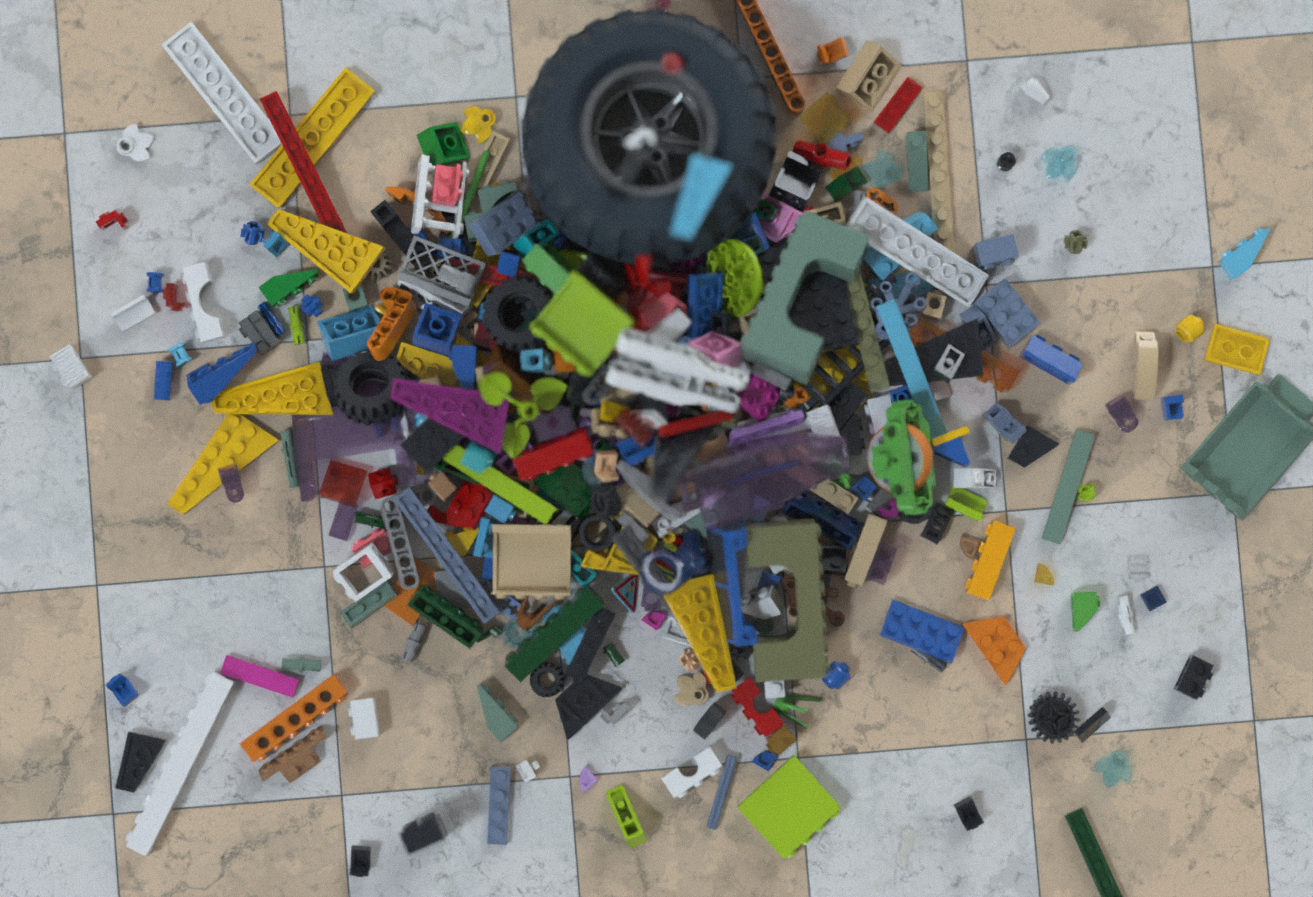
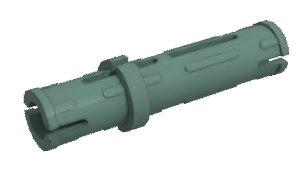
M292 430L280 431L283 445L281 451L282 453L284 452L289 488L300 487L302 485L295 453L297 447L294 446Z

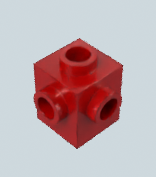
M390 467L368 473L370 487L375 500L397 493L396 485H399L396 474H392Z

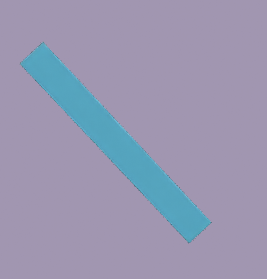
M895 299L876 306L913 400L916 404L921 405L923 417L929 423L931 440L947 434Z

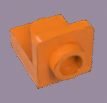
M557 349L556 351L553 350L556 374L574 372L575 364L566 362L561 357L562 353Z

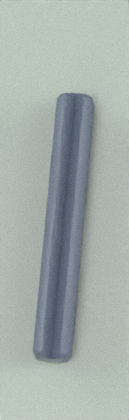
M727 756L707 823V827L710 829H717L737 762L736 756Z

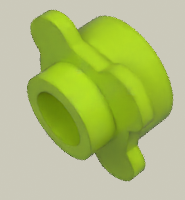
M1090 483L1089 485L1085 484L1079 487L1078 500H1083L1084 502L1093 500L1096 497L1095 484Z

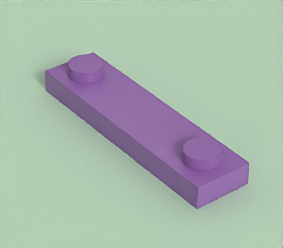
M791 410L783 416L744 428L741 426L736 427L731 431L728 442L732 446L800 425L805 416L802 410L796 412Z

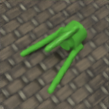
M785 694V697L776 698L773 709L778 710V714L787 717L805 729H808V725L785 711L789 712L791 708L807 713L808 710L792 705V701L789 699L813 702L822 701L821 698Z

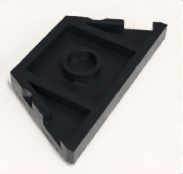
M586 674L582 685L573 682L555 699L566 738L569 740L622 688Z

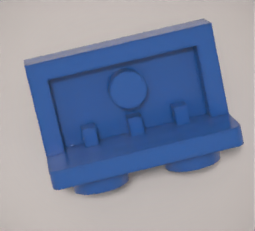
M645 428L617 442L624 461L628 465H637L642 462V459L654 456L656 435L652 428Z

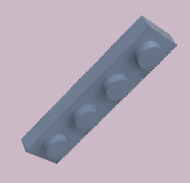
M491 766L487 844L507 845L510 767Z

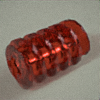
M630 407L625 410L622 409L612 420L611 424L618 422L616 429L624 427L622 434L624 435L629 432L628 439L630 440L635 437L634 445L641 443V449L652 437L654 429L647 430L649 425L647 423L641 425L642 418L635 420L636 413L629 415Z

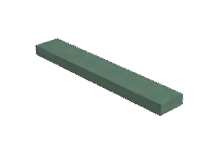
M1076 429L1041 539L1061 544L1092 447L1094 434Z

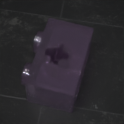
M564 405L553 408L554 412L547 414L544 411L538 413L536 418L532 419L539 442H544L577 430L570 407L565 408ZM552 418H554L555 420H559V423L556 424V428H554L552 425L549 426V423L552 422Z
M879 542L865 579L885 585L897 548Z

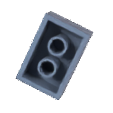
M520 191L509 196L470 222L468 226L486 255L490 257L514 243L523 234L538 226L540 222Z
M1005 278L973 303L983 312L991 328L1008 349L1041 323Z

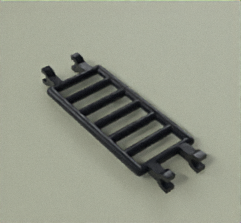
M890 273L884 281L890 282L893 286L898 280ZM869 283L865 287L867 296L872 292L877 298L882 300L883 304L886 303L880 285L877 287L875 284ZM885 285L883 290H888L890 287ZM912 294L903 306L914 303L917 297ZM870 307L873 321L878 324L876 312ZM901 315L902 319L905 320L907 315ZM882 339L879 342L881 351L890 343V339ZM856 346L847 347L860 361L853 369L833 351L824 352L846 374L839 383L818 363L816 364L814 371L833 388L825 397L810 382L807 385L799 382L812 395L798 408L802 410L804 416L818 402L823 406L828 405L865 368L861 351Z

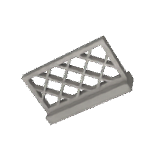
M414 236L397 279L471 307L486 263ZM417 241L424 243L426 252L419 255L416 254L414 247ZM439 249L442 250L445 258L435 262L431 252ZM428 253L433 264L423 268L418 257ZM454 256L460 257L463 264L457 267V270L464 267L465 271L469 273L468 265L472 263L480 265L479 272L474 275L479 280L471 296L452 288L454 287L452 285H445L443 281L441 283L434 281L437 277L433 279L427 278L424 270L434 266L438 275L439 270L436 264L446 260L447 264L451 266L449 259ZM416 259L420 269L415 272L406 270L409 261Z

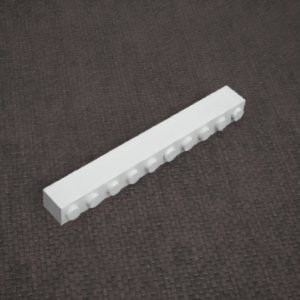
M213 672L212 675L208 674L204 681L206 687L203 692L200 691L195 701L198 703L195 709L191 708L186 718L189 721L186 727L182 726L178 733L180 739L177 744L174 743L169 751L171 757L169 761L165 760L160 770L163 773L160 779L156 778L152 785L154 791L151 796L148 795L143 803L145 809L143 813L139 812L134 821L137 824L134 831L130 830L126 837V841H128L126 847L146 857L150 855L236 684V681L218 672Z

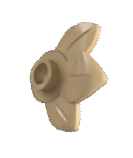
M699 671L693 675V678L685 675L678 676L677 686L680 692L674 696V700L682 706H690L693 703L696 705L705 704L709 699V692L706 689V677ZM698 692L702 693V697L700 699L696 698V694Z

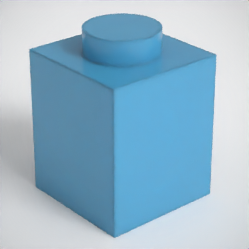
M498 494L493 496L485 510L486 513L503 523L513 521L518 513L516 505Z

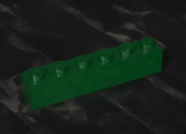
M589 584L585 587H579L571 600H565L557 613H551L543 626H537L529 639L527 637L523 639L515 652L512 650L507 654L504 667L520 682L604 606V599Z

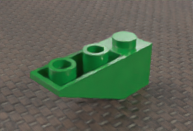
M315 269L273 276L258 288L274 308L276 306L279 308L288 302L287 298L292 294L296 296L302 292V287L307 283L311 285L317 281V276L320 272Z

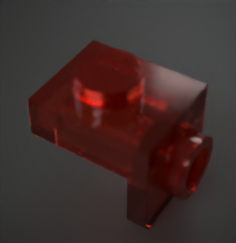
M166 283V288H163V299H166V307L171 308V311L182 312L183 308H188L186 303H177V285Z

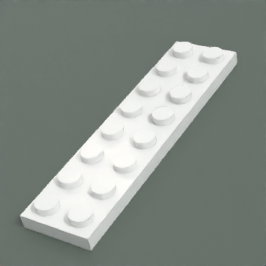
M192 22L162 44L166 52L255 164H258L282 145L270 120Z
M865 196L845 226L870 236L869 246L907 270L917 273L920 278L968 308L989 276Z

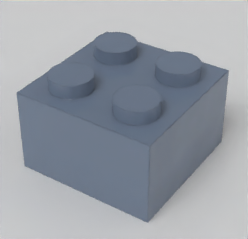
M1014 234L977 242L972 247L976 266L979 269L982 268L983 271L992 270L998 264H1001V267L1012 265L1019 257Z

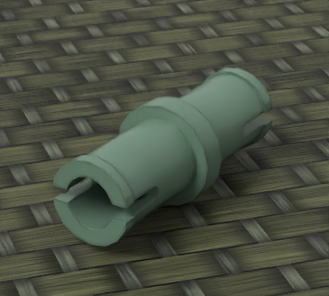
M304 657L299 659L282 658L281 670H299L301 673L303 671L320 672L321 660L304 659Z

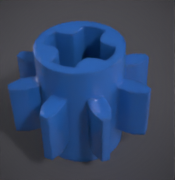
M250 221L241 228L240 237H245L244 241L247 244L256 245L262 242L265 229H261L260 223Z
M307 294L301 299L304 304L300 308L309 318L312 315L317 318L323 312L320 308L324 304L315 294L312 297Z

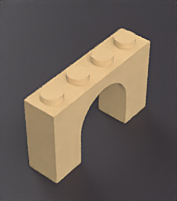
M643 462L635 465V468L643 473ZM696 473L687 474V480L692 479ZM626 481L622 486L618 484L616 491H619L620 495L618 496L622 499L620 501L622 504L621 512L626 513L645 530L659 515V512L647 504Z

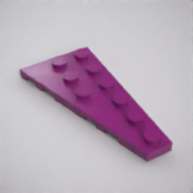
M393 379L391 399L501 454L509 400L504 398L502 403L496 406L487 403L482 398L480 391Z

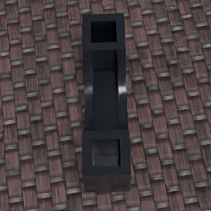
M384 200L370 212L406 256L414 235L387 201ZM417 241L414 247L416 254L419 255L426 252L420 242ZM428 253L418 257L423 268L432 262ZM416 259L410 261L416 270L420 269Z
M602 607L594 614L565 672L564 678L582 685L616 613Z

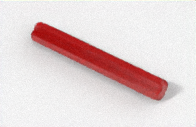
M721 410L661 425L658 427V432L661 437L732 420L733 414L732 412Z

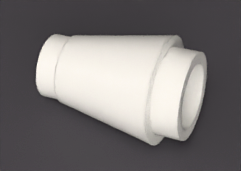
M1032 77L1021 87L1024 94L1041 104H1044L1050 97L1038 80Z

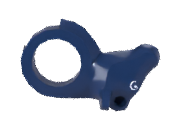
M697 530L687 531L684 534L683 542L673 554L663 550H651L642 554L645 558L640 564L639 573L643 585L651 592L659 595L672 594L692 577L705 575L711 565L707 560V551L701 544L699 532ZM662 560L668 563L674 571V581L669 584L656 581L649 571L650 562Z

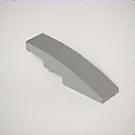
M622 460L617 463L616 468L625 481L647 504L672 522L678 520L681 512L665 504L666 500L650 496L651 477Z

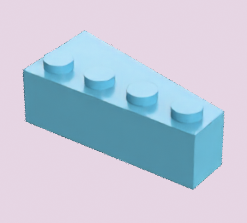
M696 155L692 156L671 231L672 236L687 240L692 239L717 192L729 174L732 165Z
M920 211L903 220L928 237L938 229L929 216ZM868 246L863 263L875 277L883 281L899 264L871 246Z

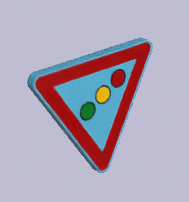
M634 574L628 575L612 588L613 594L631 613H635L639 578V575Z

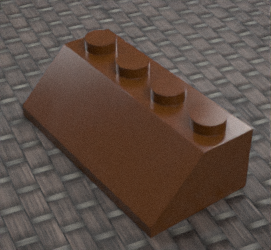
M496 344L482 367L483 376L495 372L506 375L511 382V389L506 395L520 403L524 401L532 403L534 396L531 392V387L541 378L535 373L528 374L522 371L521 362L501 345ZM537 406L538 415L535 419L540 423L556 407L551 410H543Z

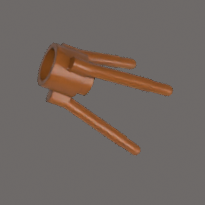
M527 595V599H523L520 609L515 615L518 618L515 623L527 632L558 602V599H554L547 606L542 604L533 615L528 612L523 614L530 596Z

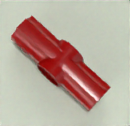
M798 140L794 144V153L824 167L830 166L846 171L851 165L852 156L850 153L828 148L824 143L812 144Z

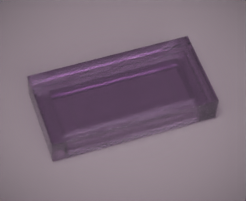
M340 499L329 536L348 541L359 505Z

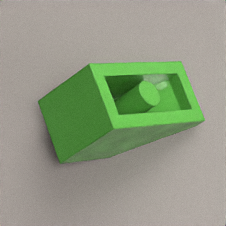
M1097 592L1071 593L1073 631H1080L1098 611L1097 607H1100V596H1097Z

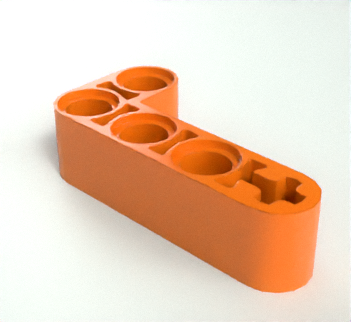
M385 287L380 291V298L387 312L367 342L373 358L377 361H382L389 356L417 311L414 298L408 291L395 287Z

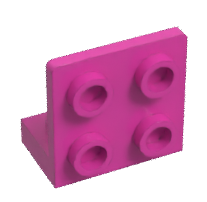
M750 373L746 388L740 389V391L736 392V395L741 400L739 406L761 423L765 421L778 401L781 391L774 384Z

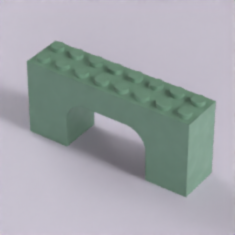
M805 210L803 216L799 215L796 221L795 233L791 232L788 238L787 250L783 249L781 253L780 265H776L774 268L772 283L768 282L765 288L764 300H760L758 303L756 317H752L748 326L750 328L749 332L744 334L741 340V350L743 351L742 358L753 363L759 362L784 376L807 385L822 353L823 338L795 327L791 324L787 315L804 279L814 272H826L853 283L868 251L870 236Z

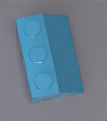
M372 306L317 321L325 349L332 361L360 351L369 350L367 342L380 323V319Z

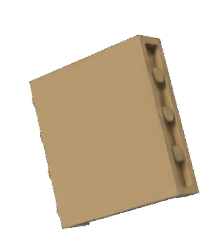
M492 525V595H496V598H508V595H516V599H527V595H535V599H547V596H554V599H566V596H570L571 525Z

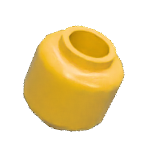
M1187 315L1176 324V336L1182 342H1194L1204 334L1203 320L1199 316Z

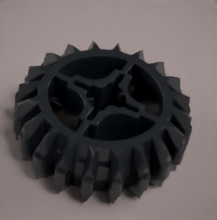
M1054 691L1053 697H1051L1050 692H1046V699L1043 695H1039L1041 702L1033 700L1034 704L1037 705L1036 708L1033 706L1029 707L1030 710L1034 711V714L1029 713L1027 715L1028 717H1033V720L1028 721V724H1035L1031 731L1035 732L1038 730L1036 737L1039 738L1043 735L1042 741L1046 742L1048 737H1050V743L1053 744L1055 738L1058 743H1061V736L1068 740L1067 733L1075 734L1071 728L1077 729L1079 727L1074 724V721H1080V718L1074 717V715L1079 714L1080 711H1073L1077 704H1069L1072 700L1071 697L1064 700V693H1061L1058 698L1057 691ZM1053 701L1062 703L1067 711L1058 712ZM1045 704H1048L1047 714L1039 718L1040 710ZM1053 712H1055L1054 714L1060 715L1058 718L1055 719V723H1053V720H1048V718L1052 716ZM1069 717L1066 727L1060 731V722ZM1050 723L1054 733L1046 732L1040 724Z

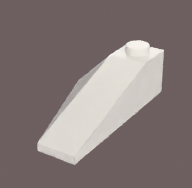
M677 309L647 330L645 334L677 343L691 324V321ZM618 351V360L648 369L652 368L650 361L637 357L632 358L631 355Z

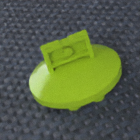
M727 240L709 252L706 264L708 273H724L722 313H727L730 317L747 315L757 304L759 296L765 294L766 288L755 254L749 246L739 240Z

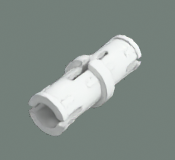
M1128 595L1116 597L1122 635L1134 634L1133 612L1130 610Z

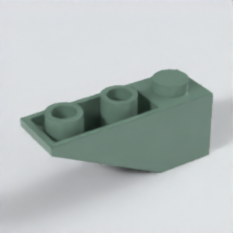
M479 683L477 688L487 728L502 742L518 727V719L512 713L508 714L504 710L506 706L499 698L495 700L490 695L492 690L486 684L482 686Z

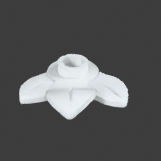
M133 124L125 128L123 138L118 140L116 148L123 156H130L135 161H145L150 158L146 149L152 144L154 137L148 133H139L137 124ZM125 144L130 145L128 150L123 149Z

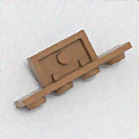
M320 726L317 729L311 730L307 736L297 740L287 750L280 752L276 758L264 763L258 770L261 780L264 782L280 771L287 781L291 783L320 763L321 759L312 747L327 737L324 729Z

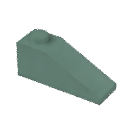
M926 131L907 132L905 135L908 191H928Z

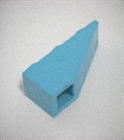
M1269 227L1265 230L1260 228L1252 233L1253 238L1249 241L1245 238L1236 244L1238 248L1233 252L1229 249L1220 255L1222 259L1218 263L1230 280L1235 279L1252 266L1270 231Z

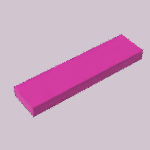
M228 655L225 657L220 674L294 698L300 680Z

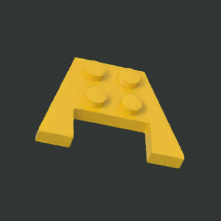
M619 512L618 515L613 516L611 518L616 520L622 512ZM645 529L644 531L649 535V538L642 545L648 552L654 549L658 540ZM615 544L607 559L588 550L580 566L588 569L639 575Z

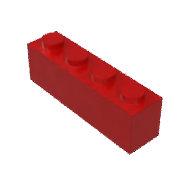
M586 427L522 451L513 458V463L521 480L527 479L530 481L537 478L540 473L545 472V474L556 470L558 466L563 465L565 467L571 465L574 462L573 460L578 458L583 460L590 457L594 451V445Z

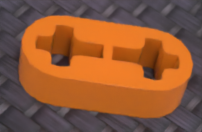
M871 188L867 191L865 197L870 199L871 196L869 194L876 192L878 193L877 198L881 202L877 200L873 202L884 209L886 207L882 205L883 202L888 206L892 204L894 212H889L894 215L897 213L898 204L880 189Z

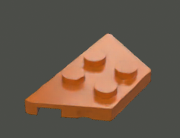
M1005 617L964 622L962 626L1004 685L1008 684L1026 650L1020 638Z

